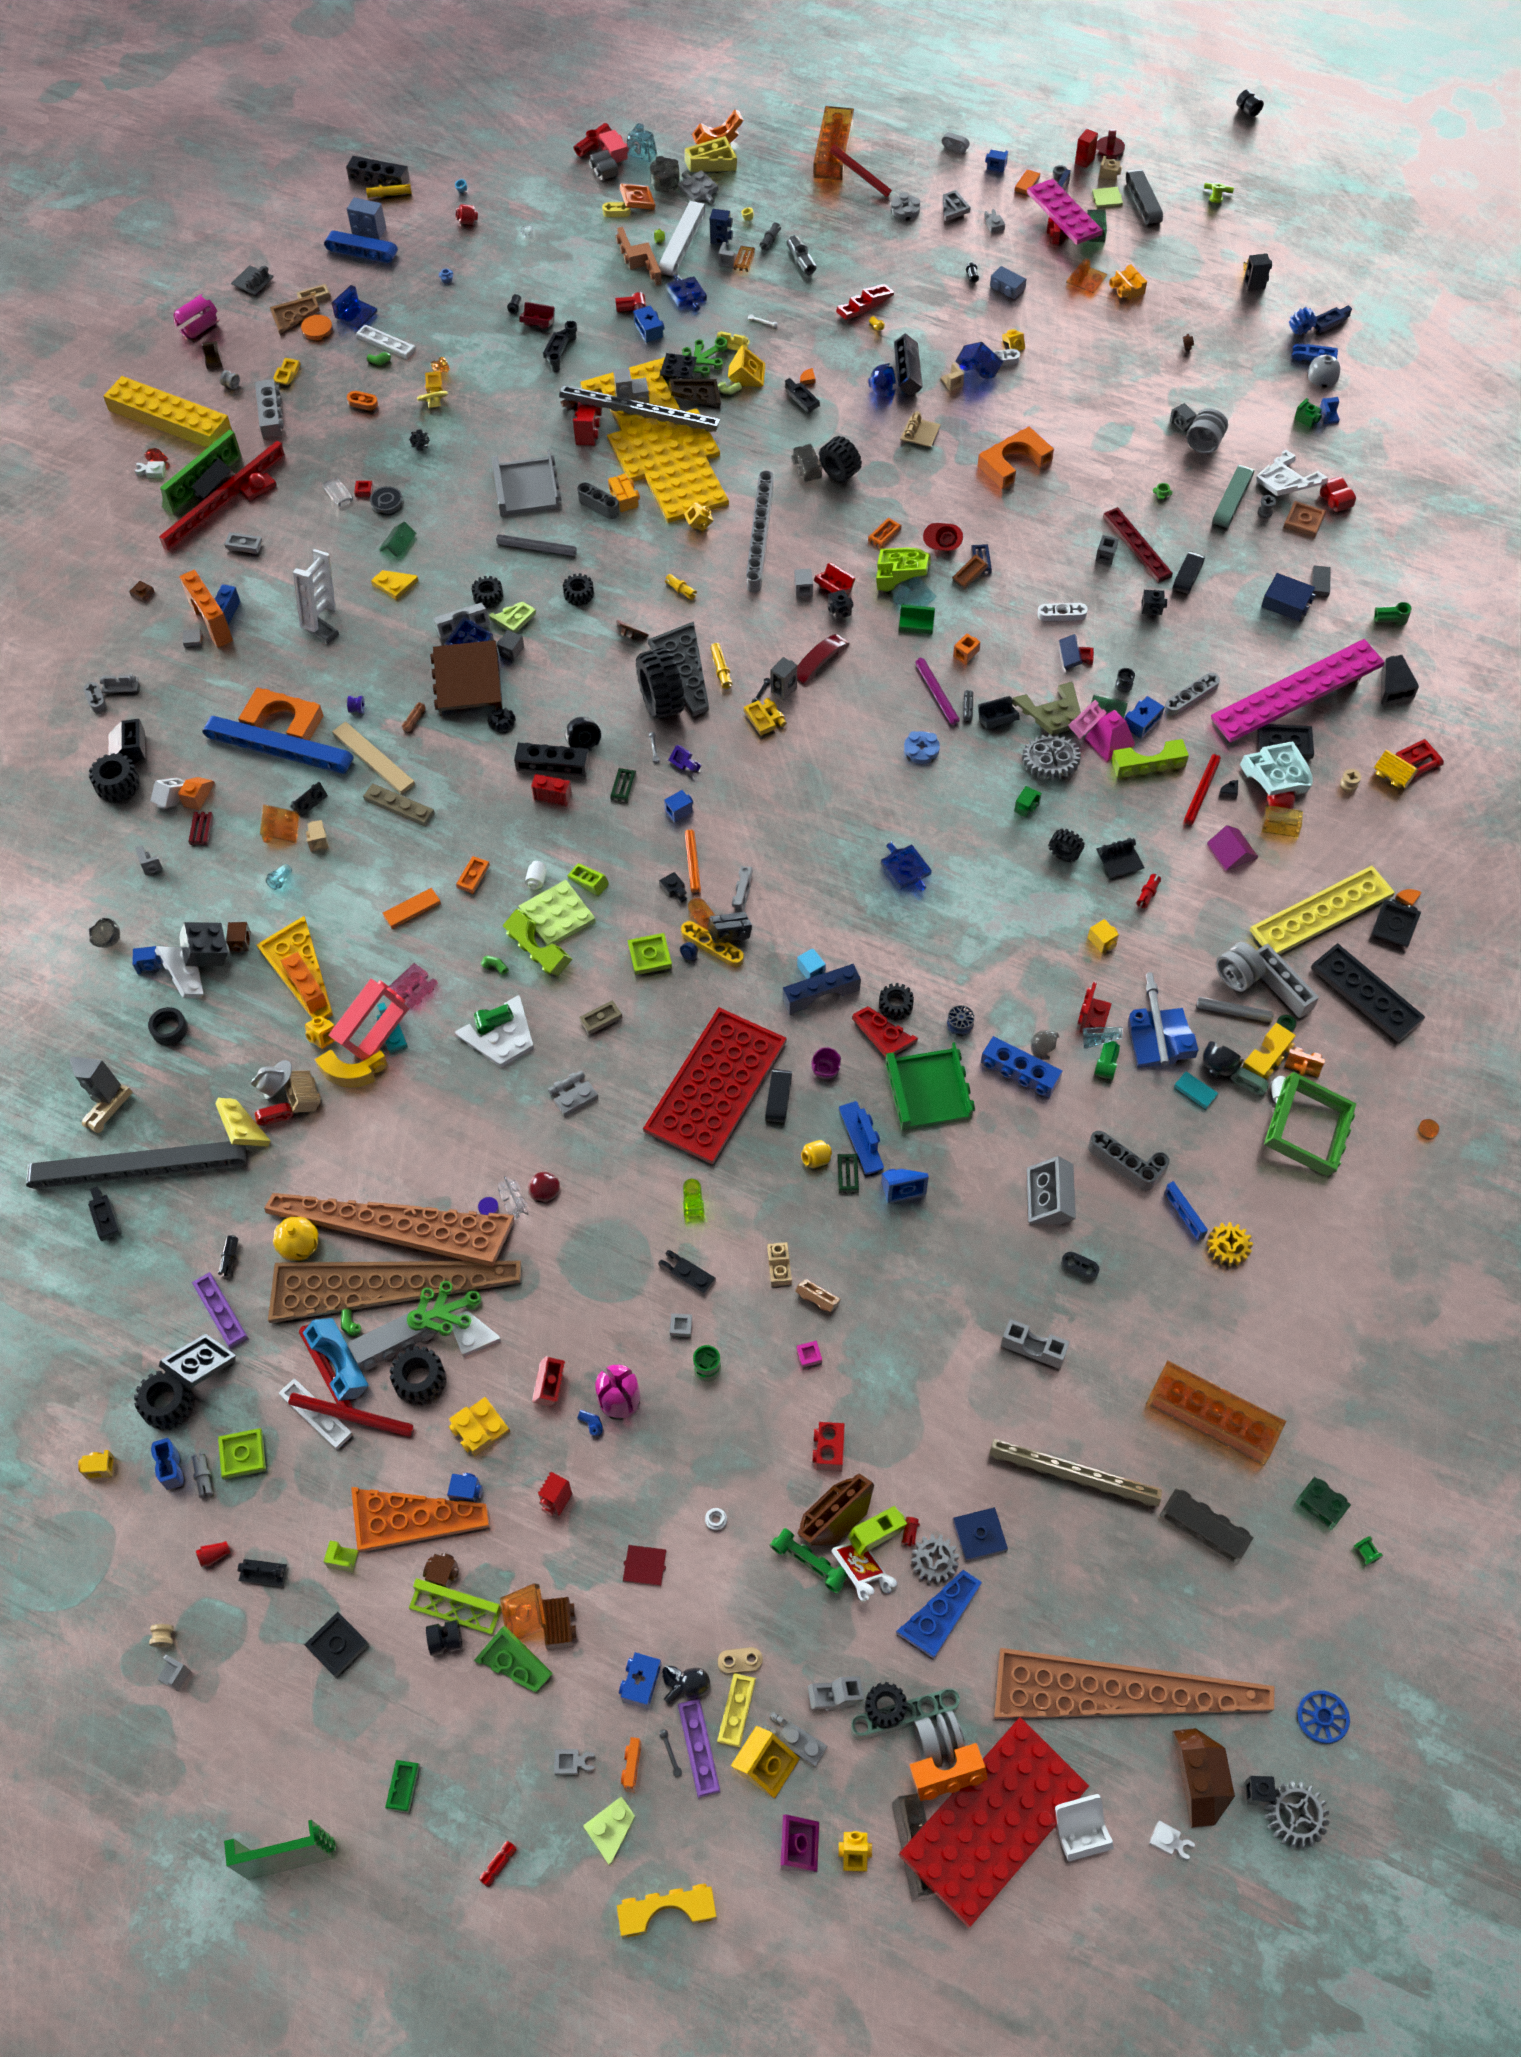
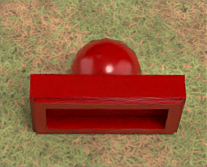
M267 472L263 475L252 473L248 478V483L239 489L251 501L277 486V484Z

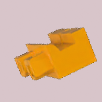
M1130 264L1122 272L1116 270L1115 276L1110 278L1109 286L1111 288L1118 287V296L1120 298L1126 296L1130 300L1145 294L1147 281Z

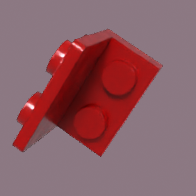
M1093 982L1092 988H1087L1077 1024L1081 1025L1080 1033L1102 1038L1112 1003L1093 998L1097 985L1096 982Z

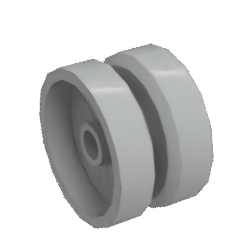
M1244 942L1235 944L1229 951L1218 957L1216 961L1217 971L1223 981L1230 988L1240 992L1249 988L1253 982L1262 978L1266 972L1265 963L1260 954L1252 946Z

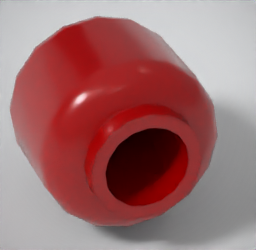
M460 204L459 208H456L455 217L459 224L472 226L478 220V211H475L473 205Z

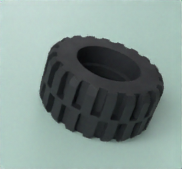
M663 647L640 653L636 658V673L640 691L650 715L653 718L661 719L681 713L685 707V696L680 673L673 655L667 648Z

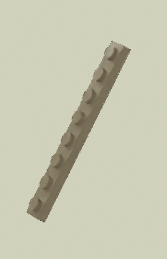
M993 1438L989 1455L997 1460H1007L1014 1462L1020 1467L1027 1466L1043 1474L1056 1475L1062 1480L1069 1479L1078 1482L1082 1486L1099 1488L1102 1492H1112L1124 1499L1138 1500L1147 1506L1154 1505L1159 1507L1162 1489Z

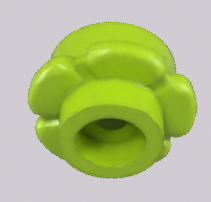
M660 228L654 230L655 243L662 244L665 241V233Z

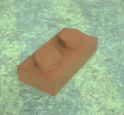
M807 1279L798 1284L795 1291L803 1299L812 1301L820 1309L829 1312L834 1310L841 1300Z

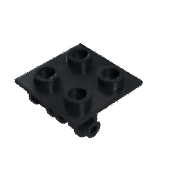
M666 353L660 375L663 376L665 381L676 378L693 379L692 374L697 357Z
M1129 837L1127 840H1119L1117 843L1112 842L1110 845H1102V847L1096 848L1110 878L1145 868L1134 848L1136 845L1134 838L1131 839Z

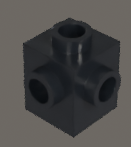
M844 589L828 594V611L830 614H833L835 620L852 615L854 604Z
M1144 589L1141 600V614L1162 615L1163 609L1167 608L1168 601L1165 598V591Z

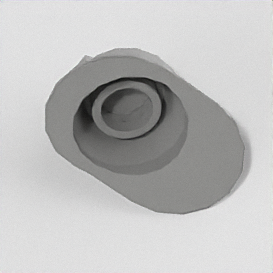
M282 1060L274 1067H262L251 1081V1085L262 1092L266 1099H270L288 1082L292 1073L291 1063L288 1060Z

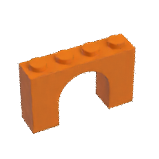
M1028 426L1011 437H1007L1002 442L995 444L993 447L982 451L978 456L977 466L1003 489L1014 483L1016 469L1004 457L1010 454H1022L1030 458L1041 468L1053 460L1054 448Z
M195 569L180 575L179 578L189 605L196 615L201 613L210 637L217 648L232 642L233 638L223 611Z
M257 687L238 720L240 723L262 728L267 718L272 714L290 712L295 717L286 734L310 741L324 715L321 705L315 702H308L300 698L290 697L283 693H276L269 689Z

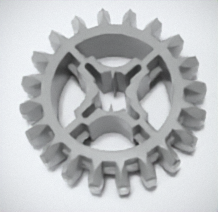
M1290 1781L1288 1786L1285 1783L1280 1784V1789L1275 1788L1276 1800L1270 1802L1271 1804H1266L1264 1807L1267 1811L1271 1812L1265 1815V1819L1272 1820V1823L1267 1826L1268 1829L1275 1827L1277 1831L1273 1836L1275 1838L1279 1835L1283 1836L1281 1839L1282 1844L1290 1840L1291 1848H1295L1297 1843L1300 1849H1304L1306 1844L1309 1847L1314 1846V1840L1320 1842L1322 1840L1320 1834L1325 1835L1327 1833L1326 1828L1323 1826L1330 1824L1328 1819L1323 1818L1329 1815V1810L1322 1809L1326 1805V1801L1319 1802L1317 1798L1321 1794L1317 1792L1313 1795L1311 1793L1313 1790L1312 1786H1308L1305 1790L1303 1782H1299L1297 1787L1294 1781ZM1287 1796H1297L1301 1798L1300 1801L1297 1802V1804H1291L1290 1802L1285 1803L1284 1801H1282V1799ZM1308 1804L1311 1806L1313 1810L1314 1817H1312L1307 1811ZM1300 1808L1299 1816L1301 1817L1294 1822L1295 1817L1293 1815L1295 1814H1293L1292 1812ZM1279 1809L1287 1818L1286 1826L1280 1818ZM1298 1825L1305 1828L1308 1826L1312 1829L1307 1834L1293 1832Z

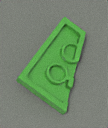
M503 1626L474 1660L479 1664L483 1663L491 1667V1670L497 1673H503L512 1678L513 1681L534 1692H537L553 1674L506 1626Z

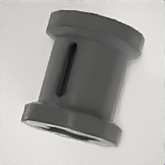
M1270 495L1263 496L1258 514L1263 518L1272 516V508L1276 504V499Z

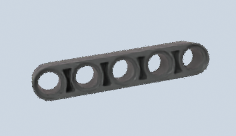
M1140 169L1126 172V183L1145 223L1162 222L1163 211L1144 171Z

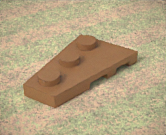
M315 295L270 307L279 335L320 311Z

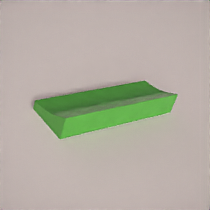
M229 429L160 487L163 499L162 508L174 514L195 496L193 493L195 490L192 488V485L218 458L230 467L242 456L233 431Z

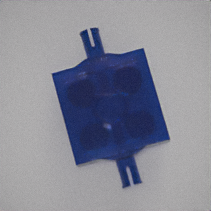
M674 274L673 279L675 281L666 283V289L678 307L692 306L695 311H699L700 306L698 303L706 301L707 295L696 278L688 277L681 279L679 274Z
M893 842L888 843L886 847L891 854L881 859L882 867L900 890L915 884L920 892L924 891L926 886L921 880L931 875L932 870L912 844L905 848L897 849Z

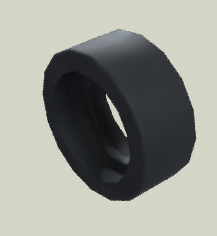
M172 1007L157 1010L152 1014L148 1022L150 1034L161 1045L178 1043L185 1037L188 1030L187 1021L178 1009ZM177 1019L179 1021L178 1027L171 1033H158L157 1027L164 1020Z

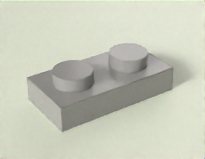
M229 532L224 545L228 550L258 554L263 541L262 537Z

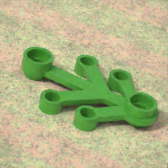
M718 337L715 340V346L702 354L701 350L704 349V341L701 339L696 340L694 357H697L696 364L713 365L715 369H721L723 367L722 359H708V357L718 351L724 352L727 349L726 338ZM684 347L682 355L691 356V348ZM695 366L693 373H701L703 377H708L710 375V368L708 366Z
M443 1281L440 1284L439 1295L434 1308L425 1312L428 1302L433 1299L434 1291L431 1288H424L420 1295L421 1300L417 1310L411 1311L407 1316V1324L415 1331L428 1328L439 1332L442 1336H449L453 1329L452 1324L458 1325L461 1329H467L471 1324V1318L468 1315H461L459 1317L450 1312L463 1307L471 1310L477 1309L481 1302V1296L477 1291H470L464 1298L444 1305L447 1295L451 1293L452 1284L449 1281ZM443 1286H446V1287H448L449 1289H448V1290H445V1289H443ZM439 1318L447 1322L439 1324L437 1322L432 1321L431 1319ZM461 1320L467 1321V1324L462 1323ZM443 1327H447L449 1331L443 1330Z

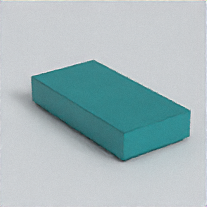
M1187 1071L1174 1085L1175 1089L1204 1109H1207L1218 1096L1216 1091Z

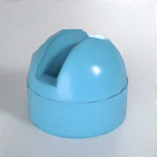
M459 179L455 182L456 190L459 193L467 191L468 186L464 179Z

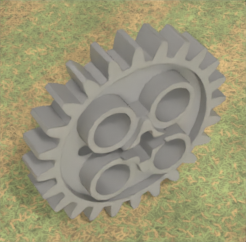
M1050 734L1048 737L1042 735L1041 739L1035 737V741L1029 740V744H1025V748H1023V766H1026L1027 771L1031 770L1032 775L1038 773V778L1042 775L1044 779L1051 776L1052 780H1054L1055 776L1061 779V775L1068 777V773L1073 774L1074 770H1077L1078 765H1080V748L1076 747V743L1071 744V739L1066 741L1065 736L1058 738V734L1055 737H1052Z

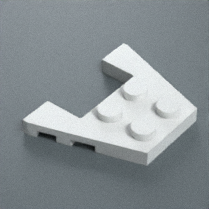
M1284 450L1280 458L1277 457L1271 466L1268 465L1256 476V482L1276 496L1326 484L1328 477L1317 471L1303 478L1287 467V465L1295 462L1296 456L1288 450Z
M519 995L504 1003V1005L508 1004L513 1012L514 1018L512 1021L504 1023L482 1037H479L472 1026L468 1024L457 1030L455 1036L459 1040L465 1041L471 1048L481 1052L484 1057L500 1068L534 1049Z

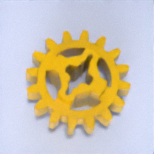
M1231 1222L1227 1226L1220 1223L1219 1228L1215 1226L1208 1236L1207 1246H1210L1208 1252L1215 1254L1214 1260L1221 1259V1265L1226 1261L1230 1267L1232 1262H1235L1238 1266L1241 1261L1245 1262L1248 1258L1247 1256H1250L1253 1243L1249 1242L1251 1235H1245L1247 1229L1240 1230V1224L1233 1227Z

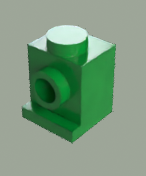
M1306 398L1297 407L1294 419L1311 428L1320 421L1322 409L1309 403V399Z
M1025 786L1015 802L1014 812L1020 816L1028 817L1030 812H1034L1036 807L1040 805L1042 793Z

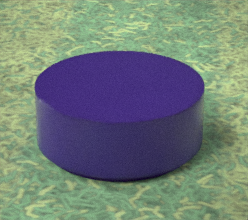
M485 1197L480 1200L478 1204L479 1213L481 1215L498 1213L499 1206L496 1199Z

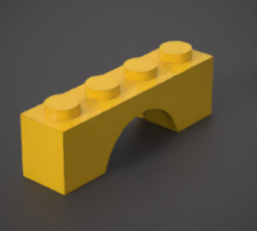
M698 1884L692 1886L693 1890L683 1892V1888L673 1889L669 1891V1895L660 1896L659 1893H652L646 1895L645 1900L636 1901V1898L623 1899L622 1904L617 1905L622 1939L646 1934L651 1919L658 1912L665 1909H677L684 1912L690 1918L693 1925L717 1920L712 1886L707 1887L706 1884Z

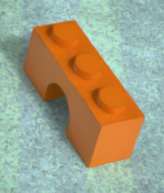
M298 952L280 960L286 975L293 986L297 988L310 1014L328 1005L322 990Z
M977 1743L955 1749L956 1764L949 1770L938 1769L934 1765L932 1757L909 1764L920 1801L932 1800L939 1795L948 1792L954 1793L961 1788L970 1785L976 1786L988 1780L986 1768Z

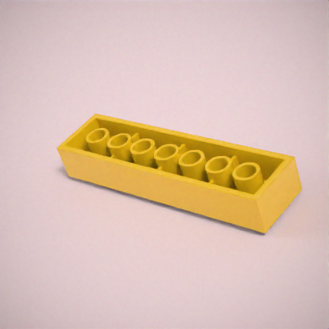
M121 376L103 396L108 411L206 448L229 429L232 431L228 415Z

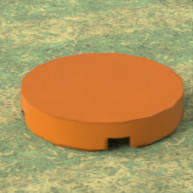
M313 315L307 317L302 322L301 330L307 339L321 340L332 333L333 326L328 317Z

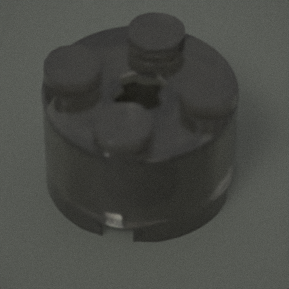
M658 156L651 163L650 181L656 191L669 192V189L673 188L675 190L678 188L677 184L680 182L678 160Z

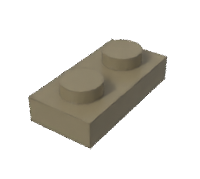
M613 1000L579 1017L581 1024L589 1035L623 1018L622 1013Z

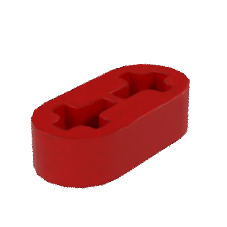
M280 1103L257 1110L254 1113L256 1124L265 1126L290 1119L293 1116L291 1105L289 1103Z

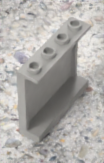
M547 449L548 457L499 463L498 456L491 457L500 516L559 508L558 501H561L560 491L556 490L559 489L558 479H555L557 471L556 467H553L555 466L554 456H551L550 449Z

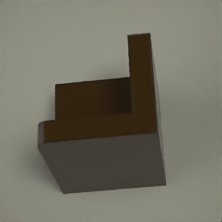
M217 341L202 343L206 368L223 367Z

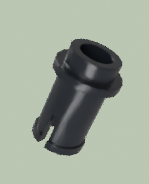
M970 262L966 265L965 270L969 275L970 282L975 283L979 280L978 268L975 263Z
M514 294L511 302L507 305V309L511 314L519 311V304L522 298L518 294Z

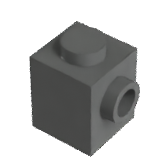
M507 630L497 643L499 656L515 661L524 648L523 636Z

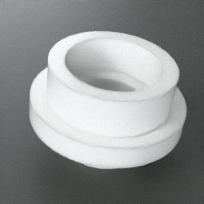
M713 1508L707 1512L705 1522L708 1528L720 1530L726 1525L727 1516L722 1509ZM714 1517H719L720 1521L718 1523H714L712 1519Z

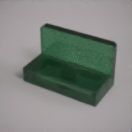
M404 521L394 527L379 547V550L388 549L397 558L403 553L417 533Z
M1096 693L1093 695L1092 702L1096 700L1099 703L1098 706L1107 712L1105 715L1115 710L1124 719L1129 701Z

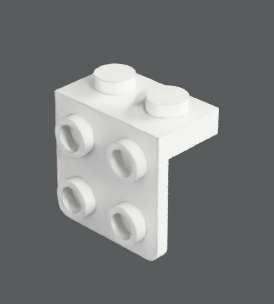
M1095 1794L1056 1806L1055 1812L1059 1841L1068 1862L1114 1849L1113 1841L1104 1823L1100 1795Z

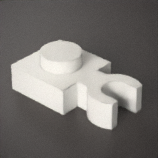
M148 461L147 465L136 463L138 469L135 470L136 476L146 475L147 478L164 477L166 467L164 461Z
M1158 1821L1149 1845L1170 1856L1174 1850L1177 1851L1179 1857L1183 1860L1190 1858L1188 1854L1184 1853L1183 1846H1188L1189 1848H1194L1195 1846L1190 1840H1180L1181 1832L1161 1821Z

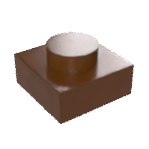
M139 581L129 591L132 597L142 602H145L155 592L152 586L142 581Z

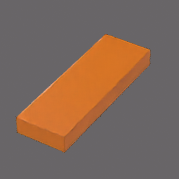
M431 887L382 914L391 929H394L440 905L441 901Z

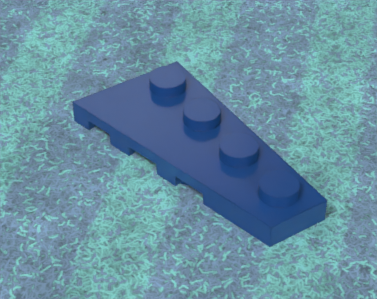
M962 1570L935 1597L930 1599L921 1610L916 1612L908 1622L896 1631V1634L934 1659L982 1582L965 1570Z

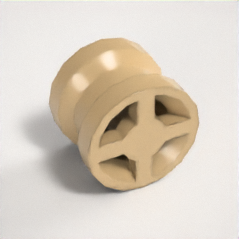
M1348 769L1343 773L1340 781V786L1343 790L1353 792L1358 788L1361 781L1359 771Z
M169 1624L152 1625L150 1629L152 1638L149 1640V1645L158 1648L172 1646L171 1633L174 1631V1626Z

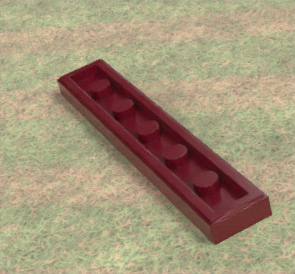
M1118 507L1104 513V519L1157 583L1172 577L1173 572Z

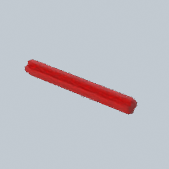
M833 145L831 147V154L885 197L890 195L892 190L838 146Z
M1213 754L1184 818L1185 824L1193 825L1220 763V755Z
M308 1325L300 1327L299 1334L335 1402L339 1405L353 1408L350 1400L338 1401L330 1386V1382L336 1376L334 1370L324 1354L310 1348L303 1334Z

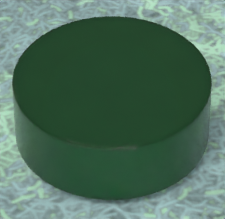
M1281 1015L1276 1022L1292 1033L1297 1025L1296 1020L1290 1015Z

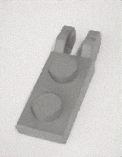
M772 1712L769 1717L772 1721L784 1727L782 1732L779 1734L767 1725H764L763 1729L772 1732L799 1758L816 1768L828 1746L789 1720L787 1722L784 1718Z

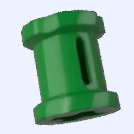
M1371 1536L1362 1539L1354 1545L1355 1549H1359L1366 1560L1364 1562L1366 1566L1383 1557V1554L1379 1553L1372 1543L1373 1539Z

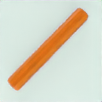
M691 829L685 831L690 887L692 893H699L701 886L695 832Z

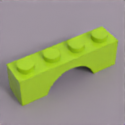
M1183 739L1166 741L1164 749L1159 754L1153 756L1140 755L1131 747L1113 750L1111 762L1116 777L1121 778L1185 767L1189 754Z
M516 909L502 925L507 930L506 934L513 940L516 939L519 942L518 946L522 950L528 951L531 954L529 957L536 963H540L543 966L541 969L545 973L559 976L572 961V958L561 947L554 944L540 948L535 941L534 935L537 923L525 912Z

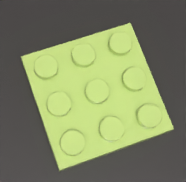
M567 880L560 882L518 906L519 910L525 912L537 923L535 932L546 947L551 944L556 945L596 922L593 914Z

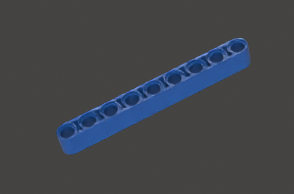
M210 716L202 730V733L212 740L341 774L347 772L354 759L350 752L343 749L217 716Z

